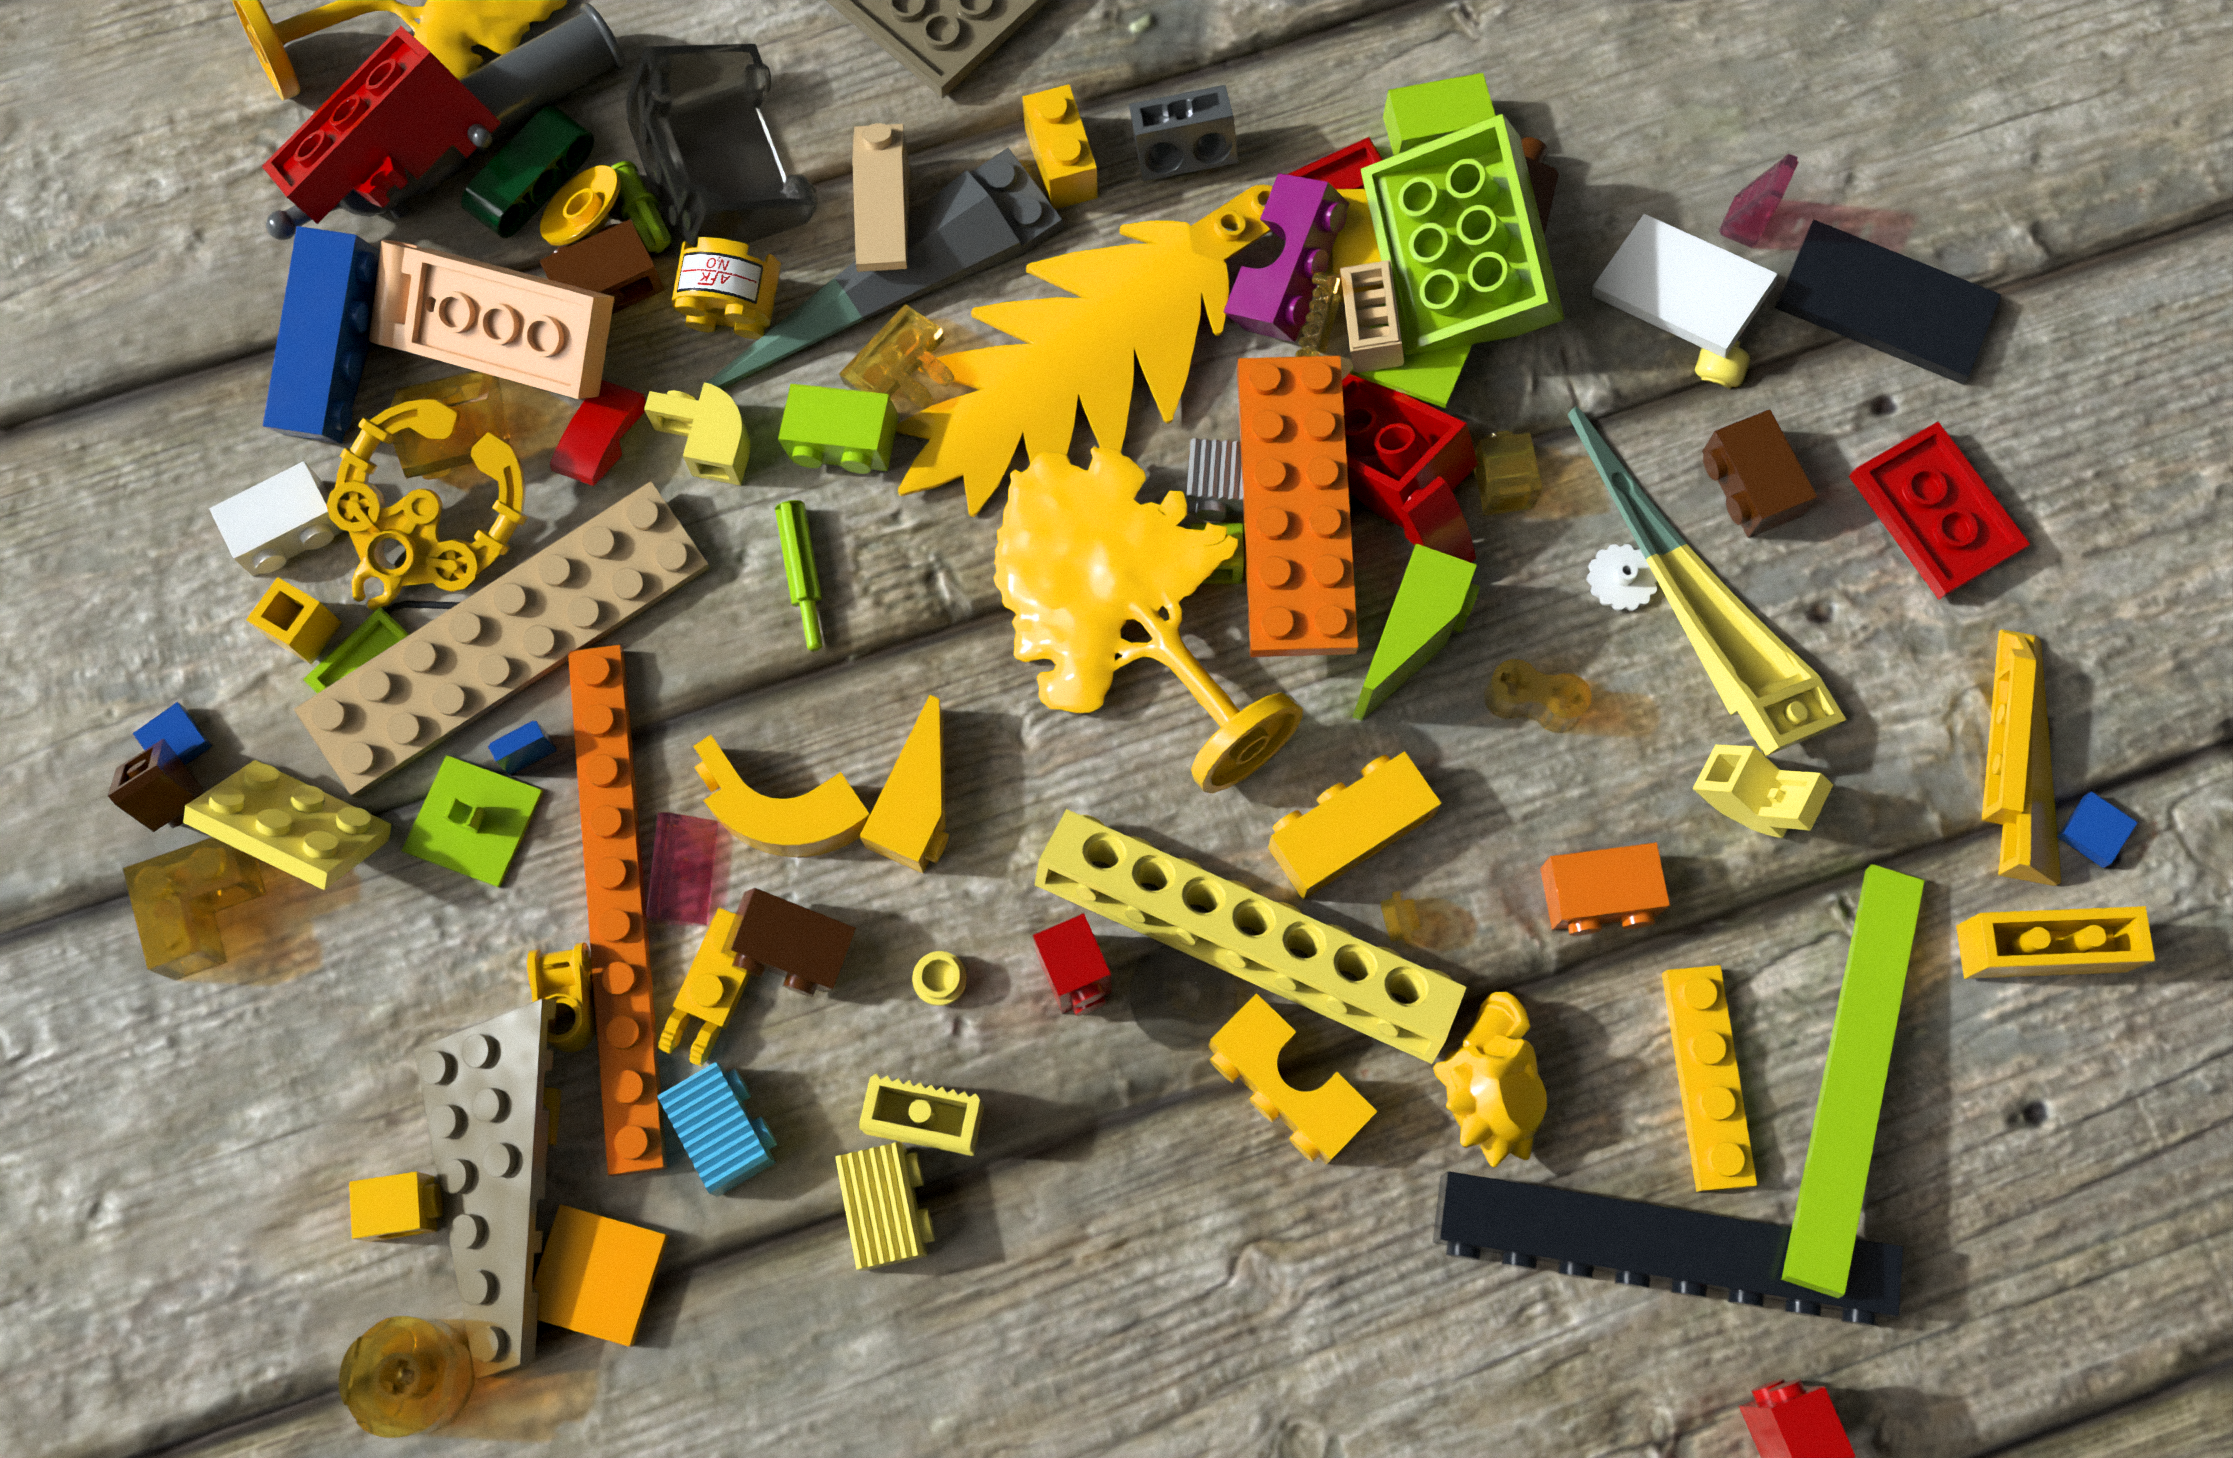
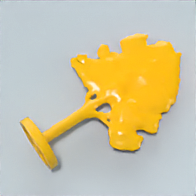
M232 0V3L269 81L278 96L284 101L297 96L301 91L284 45L359 15L375 11L396 13L415 32L413 37L423 44L458 79L475 70L483 62L481 56L471 51V46L481 45L503 55L519 45L522 35L530 30L531 22H544L553 11L562 9L567 4V0H427L424 6L411 7L396 0H337L278 23H272L261 0ZM414 19H421L420 24H418Z
M1094 446L1090 450L1093 459L1088 470L1072 465L1068 456L1061 452H1041L1034 458L1027 470L1020 472L1015 469L1010 473L1011 484L1008 489V502L1003 512V526L997 530V540L999 542L995 549L996 557L994 562L997 572L993 577L995 585L1001 591V601L1004 607L1014 611L1016 614L1012 621L1016 631L1014 639L1015 658L1023 662L1050 659L1056 664L1054 670L1040 672L1037 676L1039 685L1038 697L1041 702L1050 709L1074 713H1091L1103 705L1105 694L1113 682V672L1141 657L1154 658L1168 666L1176 674L1198 703L1206 709L1221 727L1209 738L1197 754L1191 767L1194 781L1204 792L1216 793L1228 789L1247 778L1275 755L1293 735L1303 718L1302 707L1291 695L1278 692L1265 696L1240 711L1228 694L1213 680L1187 649L1179 633V627L1183 619L1182 608L1179 602L1185 596H1191L1196 588L1215 571L1222 561L1232 558L1238 547V539L1227 534V526L1213 525L1207 522L1205 530L1186 529L1178 526L1187 516V503L1183 491H1169L1161 505L1152 502L1139 504L1134 498L1146 480L1145 472L1129 457L1123 456L1117 449L1097 448ZM1162 606L1168 610L1170 619L1164 621L1159 615L1158 611ZM1134 619L1144 626L1153 639L1148 643H1131L1121 638L1120 630L1127 620ZM1117 653L1123 655L1122 657L1115 660V655Z

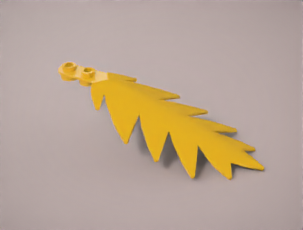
M1252 186L1191 226L1187 222L1144 221L1123 224L1120 227L1119 233L1121 235L1147 244H1126L1071 252L1032 262L1026 266L1028 274L1081 298L1054 297L1002 302L973 308L971 311L972 318L984 322L1027 344L1000 345L956 352L919 363L918 370L920 372L979 390L927 407L897 424L896 432L898 434L929 439V442L915 458L901 485L898 487V494L906 496L937 488L963 476L968 514L971 517L977 516L978 512L1001 483L1022 434L1030 464L1041 452L1068 454L1075 424L1078 397L1099 447L1117 449L1121 453L1134 382V352L1163 421L1166 424H1170L1173 421L1188 378L1201 315V297L1213 333L1216 336H1220L1223 332L1226 314L1223 311L1229 299V276L1225 261L1239 254L1243 249L1267 233L1272 232L1260 218L1265 208L1262 205H1266L1273 186Z

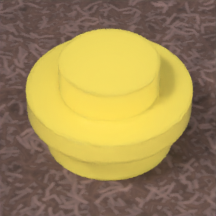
M935 951L925 955L918 961L913 971L912 982L917 995L924 1002L933 1006H945L955 1002L963 994L967 984V973L963 963L955 955L949 952Z

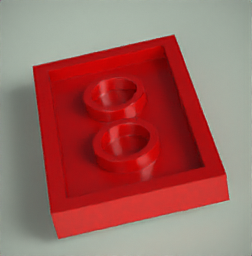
M1939 421L1858 466L1848 476L1938 600L2011 559L2030 545Z

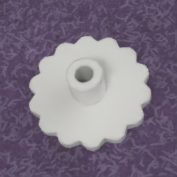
M1612 544L1607 550H1599L1596 554V559L1591 560L1588 565L1590 573L1587 575L1586 580L1592 586L1591 594L1598 597L1603 606H1611L1617 612L1623 609L1634 611L1638 606L1647 605L1650 601V596L1654 595L1657 591L1655 584L1657 579L1640 549L1634 550L1629 544H1624L1621 547Z

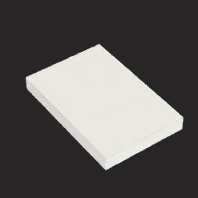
M1643 214L1592 286V296L1718 356L1726 358L1775 286L1778 274Z

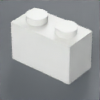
M305 461L209 508L233 559L253 577L261 573L274 572L283 567L288 559L308 549L321 548L329 544L334 536L345 531L340 529L330 519L326 506L329 493L323 481Z

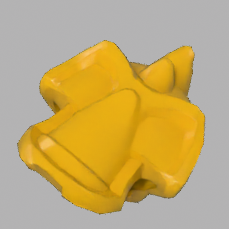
M1494 992L1490 994L1481 1004L1476 1021L1463 1040V1044L1457 1050L1449 1052L1443 1062H1438L1433 1067L1435 1076L1446 1086L1448 1097L1446 1108L1452 1112L1458 1125L1461 1127V1145L1469 1148L1480 1144L1488 1163L1494 1168L1509 1153L1525 1161L1531 1157L1534 1135L1541 1127L1547 1109L1546 1090L1537 1072L1534 1048L1530 1042L1521 1039L1531 1027L1527 1012L1519 1000L1508 992Z

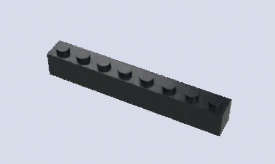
M1447 1171L1440 1176L1432 1243L1447 1245V1256L1480 1260L1481 1251L1502 1254V1265L1536 1270L1537 1260L1559 1264L1558 1274L1582 1279H1593L1594 1270L1615 1273V1284L1649 1289L1650 1279L1672 1283L1671 1293L1696 1298H1706L1707 1289L1729 1292L1728 1303L1763 1308L1764 1298L1786 1302L1785 1312L1809 1317H1821V1308L1843 1311L1842 1322L1862 1326L1878 1327V1318L1899 1317L1903 1246L1855 1239L1845 1295L1835 1298L1781 1280L1792 1230L1789 1227Z

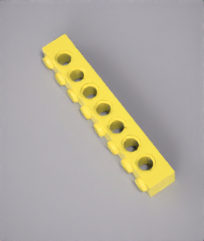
M1066 809L1039 859L1035 886L1430 1064L1434 1062L1446 1042L1466 990V986L1453 981L1450 976L1442 971L1425 969L1403 959L1396 951L1390 948L1371 945L1353 937L1343 927L1334 924L1326 925L1302 914L1298 908L1291 904L1272 901L1252 892L1247 885L1239 881L1225 880L1203 870L1199 864L1192 860L1176 858L1154 848L1143 838L1129 837L1108 828L1099 819L1090 815H1079ZM1102 861L1110 865L1111 868H1099L1091 862ZM1141 883L1154 884L1160 890H1148ZM1190 905H1201L1209 913L1197 912ZM1239 927H1250L1257 931L1259 935L1246 934ZM1290 949L1302 950L1309 958H1300L1294 955ZM1340 971L1353 973L1359 981L1345 978ZM1391 993L1404 996L1410 1004L1398 1002Z

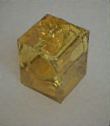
M1498 431L1479 440L1475 451L1478 465L1474 468L1484 516L1533 509L1543 487L1530 432L1514 435L1512 431Z

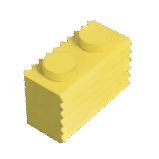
M876 1073L869 1079L859 1129L866 1133V1135L974 1156L984 1106L976 1093L968 1097L965 1091L957 1095L954 1089L947 1093L943 1086L935 1090L932 1084L927 1088L921 1082L914 1086L910 1080L903 1084L899 1078L892 1081L887 1075L881 1079Z
M894 1142L880 1147L836 1156L856 1269L867 1271L928 1256L925 1243L935 1241L929 1209H919L914 1187L924 1185L917 1152L908 1154L907 1148L902 1142Z

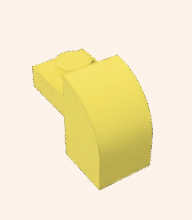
M705 382L699 401L681 391L671 390L667 394L649 391L644 410L654 430L688 437L683 458L692 476L741 486L750 455V439L739 409L733 399L722 389Z
M1715 744L1693 790L1725 816L1759 833L1783 838L1787 829L1811 831L1833 784L1821 773L1779 770L1753 746Z

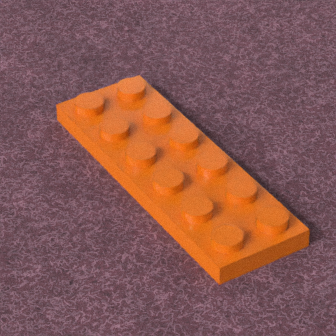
M1341 356L1238 358L1237 381L1250 657L1356 654L1358 650Z

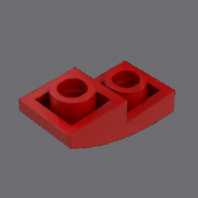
M601 380L599 397L586 398L564 431L549 463L551 471L595 486L622 456L619 440L645 412L646 401L644 394Z
M1438 476L1425 488L1414 491L1408 497L1405 504L1400 507L1405 537L1414 545L1416 543L1470 563L1476 559L1473 541L1464 515L1447 481L1442 477Z

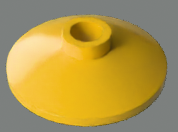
M599 165L591 167L569 180L551 199L543 213L540 222L542 237L551 245L561 246L572 243L586 234H594L601 230L609 219V211L613 207L620 191L621 180L618 173L610 166Z

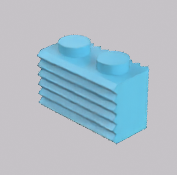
M714 1062L657 1096L709 1194L716 1197L721 1196L776 1163L770 1152V1149L777 1145L776 1139L762 1116L755 1120L750 1116L743 1101L750 1098L751 1094L736 1068L727 1072L721 1064Z

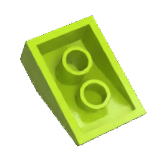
M1416 543L1362 687L1353 718L1363 721L1445 647L1452 630L1462 633L1480 589L1479 585L1471 583L1476 564Z

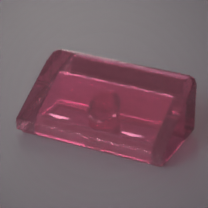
M658 812L647 903V917L654 924L708 926L718 821L670 812Z

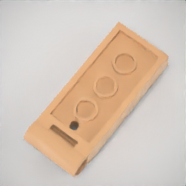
M381 240L368 341L576 399L599 397L614 297L432 248L423 249L420 246L406 242Z

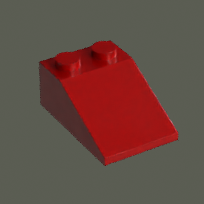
M1350 373L1342 380L1349 492L1375 514L1404 528L1400 507L1405 504L1408 497L1414 491L1425 488L1438 476L1447 481L1450 489L1453 491L1478 465L1467 423L1406 394L1356 377Z

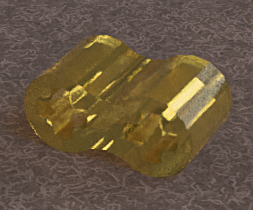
M1510 659L1503 661L1496 667L1484 690V701L1491 713L1502 719L1528 717L1537 721L1544 729L1552 733H1564L1572 730L1588 710L1591 704V691L1588 684L1575 674L1545 675L1537 671L1528 662L1521 659ZM1506 682L1515 685L1517 696L1507 694L1508 685H1506ZM1557 696L1566 699L1565 706L1569 709L1568 711L1559 708L1560 700L1557 699Z

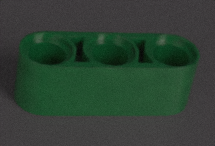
M549 105L542 108L471 180L462 195V208L501 238L513 236L587 160L594 146V135L557 107Z

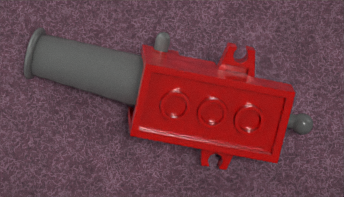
M582 3L580 14L457 79L423 44L400 26L262 165V168L284 195L295 204L286 211L278 210L272 212L267 217L266 228L268 233L278 240L291 239L296 233L297 226H302L311 220L319 224L329 212L338 209L367 217L376 216L388 211L391 212L395 219L404 217L409 212V208L404 202L415 194L418 196L426 194L437 185L443 183V179L453 176L459 170L469 166V159L477 154L484 156L487 153V147L531 120L542 108L554 105L611 67L618 70L624 69L625 58L618 41L599 12L591 4Z

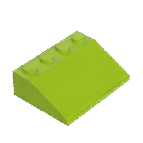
M1503 114L1361 169L1381 261L1391 260L1402 348L1405 356L1516 337L1565 320L1520 135Z

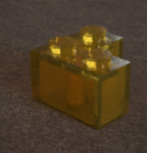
M214 837L123 868L147 969L175 981L227 963L215 915L216 912L267 895L257 858Z

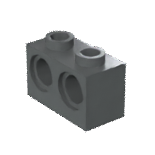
M1226 85L1129 104L1136 151L1143 181L1169 178L1173 175L1204 169H1215L1220 166L1239 163L1234 117Z

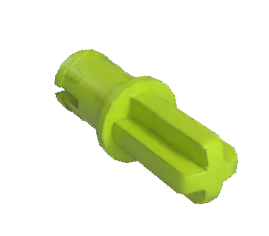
M622 161L614 164L612 168L618 173L621 180L618 198L622 204L620 210L622 217L626 221L631 219L648 252H654L655 254L663 252L664 248L671 245L672 238L657 210L659 202L656 196L648 193L633 162Z

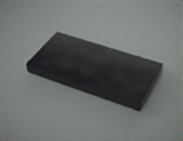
M1813 219L1774 308L1963 384L1970 375L2001 294Z

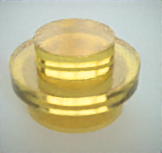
M1401 890L1392 892V898L1380 901L1391 942L1405 940L1406 944L1414 943L1413 931L1422 929L1415 899L1404 900Z

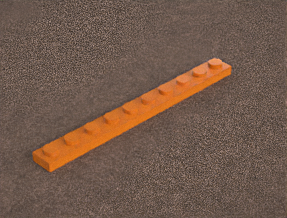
M620 644L568 652L607 1172L612 1177L668 1169L663 1106L657 1097L661 1094L625 651Z

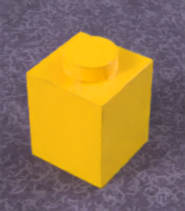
M279 577L276 578L246 619L269 640L311 665L342 623L320 601Z

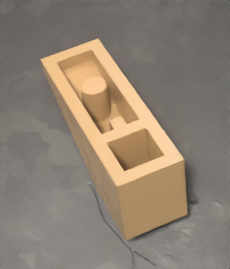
M875 123L869 126H854L852 165L857 272L907 269L910 164L904 125Z

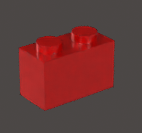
M1084 913L1032 935L1037 957L1062 1014L1074 1010L1076 1016H1081L1100 1008L1106 1003L1103 996L1112 993L1111 973Z
M1778 1379L1751 1390L1755 1400L1739 1406L1761 1458L1856 1457L1825 1386H1804L1801 1379L1785 1382L1784 1379Z

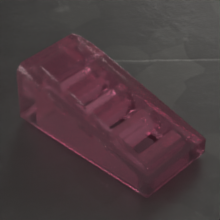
M1787 154L1735 195L1719 228V233L1750 248L1753 245L1756 246L1784 196L1799 163L1797 161L1798 157Z

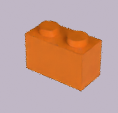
M1657 842L1550 856L1540 868L1552 930L1568 928L1570 936H1581L1599 932L1602 930L1601 924L1621 921L1623 929L1650 926L1655 924L1654 917L1660 915L1670 906Z

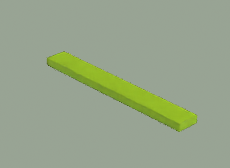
M1873 864L1865 870L1781 1279L1835 1298L1842 1297L1846 1291L1925 881Z

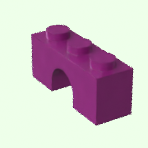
M1278 173L1260 220L1278 237L1286 241L1284 250L1273 264L1265 268L1255 269L1241 266L1223 311L1245 331L1296 342L1301 326L1308 319L1310 303L1318 283L1327 271L1328 258L1336 237L1343 229L1347 218L1349 202L1329 182Z

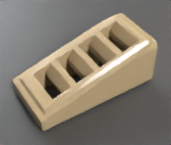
M1391 260L1340 268L1353 370L1360 373L1402 366L1404 364ZM1384 284L1382 289L1354 293L1353 288ZM1386 303V306L1356 311V308ZM1389 323V326L1359 330L1360 327Z

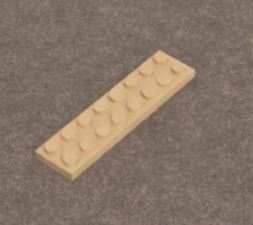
M650 481L293 710L350 795L357 798L567 662L570 651L587 649L710 569L709 564Z

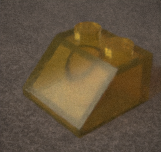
M471 371L397 388L391 407L407 401L437 399L460 413L455 433L449 439H428L410 427L395 434L396 437L392 443L406 479L416 476H422L425 480L436 479L450 473L452 468L468 464L478 468L470 454L472 447L487 432H492L506 442H510L499 377L479 371Z

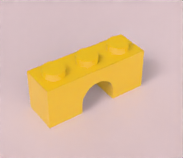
M1256 993L1210 1039L1208 1048L1214 1055L1209 1060L1231 1083L1239 1078L1254 1092L1249 1100L1270 1122H1274L1279 1117L1294 1132L1289 1140L1302 1155L1311 1162H1314L1319 1157L1327 1165L1378 1111L1338 1072L1322 1087L1314 1091H1298L1288 1086L1279 1074L1277 1059L1280 1052L1293 1040L1296 1031Z

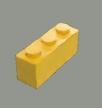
M1405 751L1393 759H1390L1387 754L1376 758L1361 770L1363 778L1349 787H1346L1343 782L1335 784L1317 798L1319 806L1304 815L1299 810H1295L1274 824L1272 828L1275 833L1270 837L1268 849L1303 900L1436 815L1442 803Z
M2146 906L1984 912L1956 925L1964 979L2126 973L2155 961Z

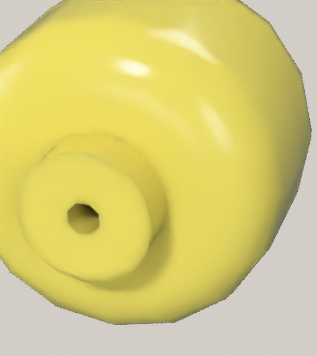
M1738 340L1726 358L1701 348L1695 372L1701 377V380L1716 383L1729 389L1739 387L1746 375L1750 356L1745 350L1739 348L1740 342Z

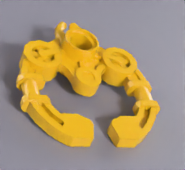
M437 399L407 401L384 410L371 420L362 418L358 425L362 429L352 447L350 449L344 448L340 454L342 461L337 472L335 488L330 492L326 506L330 519L340 529L349 532L361 561L351 581L353 599L357 602L365 599L364 583L367 579L375 577L384 583L382 595L371 598L367 602L368 608L373 611L379 607L382 608L389 605L398 596L403 586L434 583L438 588L451 592L469 587L479 578L480 573L489 567L500 555H506L510 549L507 542L518 525L523 526L529 518L524 514L526 490L524 471L513 445L492 432H487L472 447L470 454L480 471L498 481L499 499L496 500L492 508L499 512L500 515L489 533L478 529L474 536L476 541L472 544L457 538L441 542L438 528L443 504L440 496L431 489L421 488L413 490L393 506L386 507L383 494L374 484L368 482L369 474H374L378 467L370 461V458L380 441L392 444L396 437L395 434L409 427L428 439H449L455 433L460 413ZM390 538L400 541L406 549V560L402 566L391 564L384 555V546Z

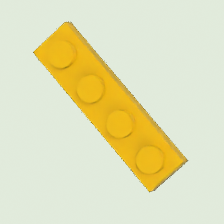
M1721 965L1666 970L1662 973L1696 1192L1757 1186Z

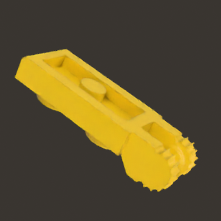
M719 907L673 1004L675 1010L669 1016L658 1042L659 1050L670 1054L679 1045L691 1016L705 1021L706 1023L702 1026L692 1044L689 1055L690 1062L700 1067L708 1060L721 1030H726L751 976L733 968L734 958L721 953L736 914Z

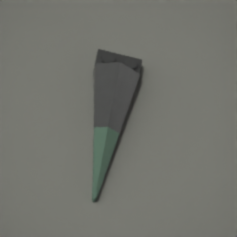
M1008 147L971 173L965 170L909 216L907 269L857 272L855 260L706 383L724 389L799 350L861 321L940 287L1023 256L1065 228L1063 220Z

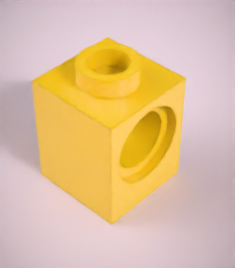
M416 1171L349 1182L352 1239L374 1242L437 1232V1218L443 1214V1203L440 1185L434 1183V1176Z

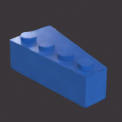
M301 226L296 227L263 427L287 436L343 443L345 432L349 429L352 422V407L371 344L368 340L380 254L378 249L355 234Z

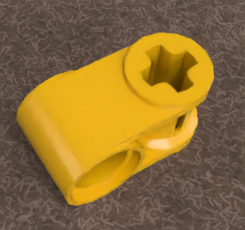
M576 943L574 949L545 954L540 949L530 950L527 957V972L532 992V1002L540 999H556L555 1019H548L547 1042L563 1052L582 1050L591 1042L596 1028L592 991V961L587 943ZM575 1012L576 1018L572 1029L565 1034L555 1035L554 1026L557 1019L564 1013Z

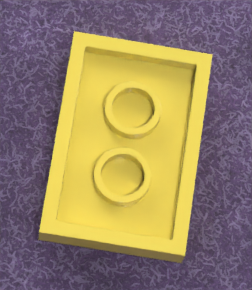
M257 760L252 761L186 804L183 823L323 890L327 889L387 843L392 825L369 814L362 808L354 807L315 786L303 783L278 771L275 767L263 764Z

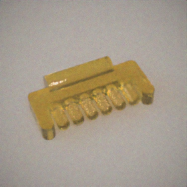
M1330 271L1315 272L1312 283L1319 285V287L1315 288L1312 292L1315 300L1309 303V308L1312 312L1308 313L1305 317L1308 325L1302 328L1305 337L1299 340V345L1302 348L1296 352V357L1319 356L1320 353H1326L1342 295L1337 292L1341 279L1340 274Z

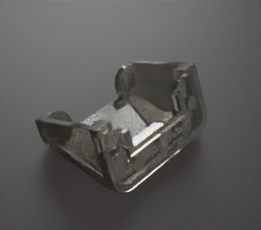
M756 44L645 46L628 93L626 111L629 128L653 194L659 202L658 208L663 222L671 235V244L679 259L682 244L685 241L693 245V248L697 247L699 237L723 238L748 244L807 224L813 213L817 210L818 196L814 185L809 183L803 174L786 177L760 107L765 94L769 93L771 88V73L769 67L763 64Z

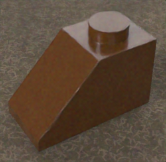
M163 738L116 768L108 797L121 810L152 832H155L167 823L171 828L182 825L185 805L202 795L203 787Z

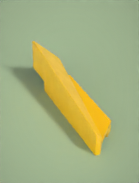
M2001 629L1998 633L1982 821L2003 825L1998 876L2057 886L2061 883L2042 644L2037 635Z

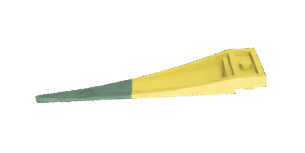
M1575 406L1568 413L1572 425L1730 715L1741 716L1764 756L1766 757L1827 732L1846 720L1845 716L1819 674L1763 624L1699 558L1633 480L1582 410Z

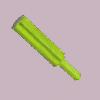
M789 500L775 506L776 519L791 603L794 607L800 606L807 649L815 652L823 647L816 611V601L822 600L805 503L799 500Z

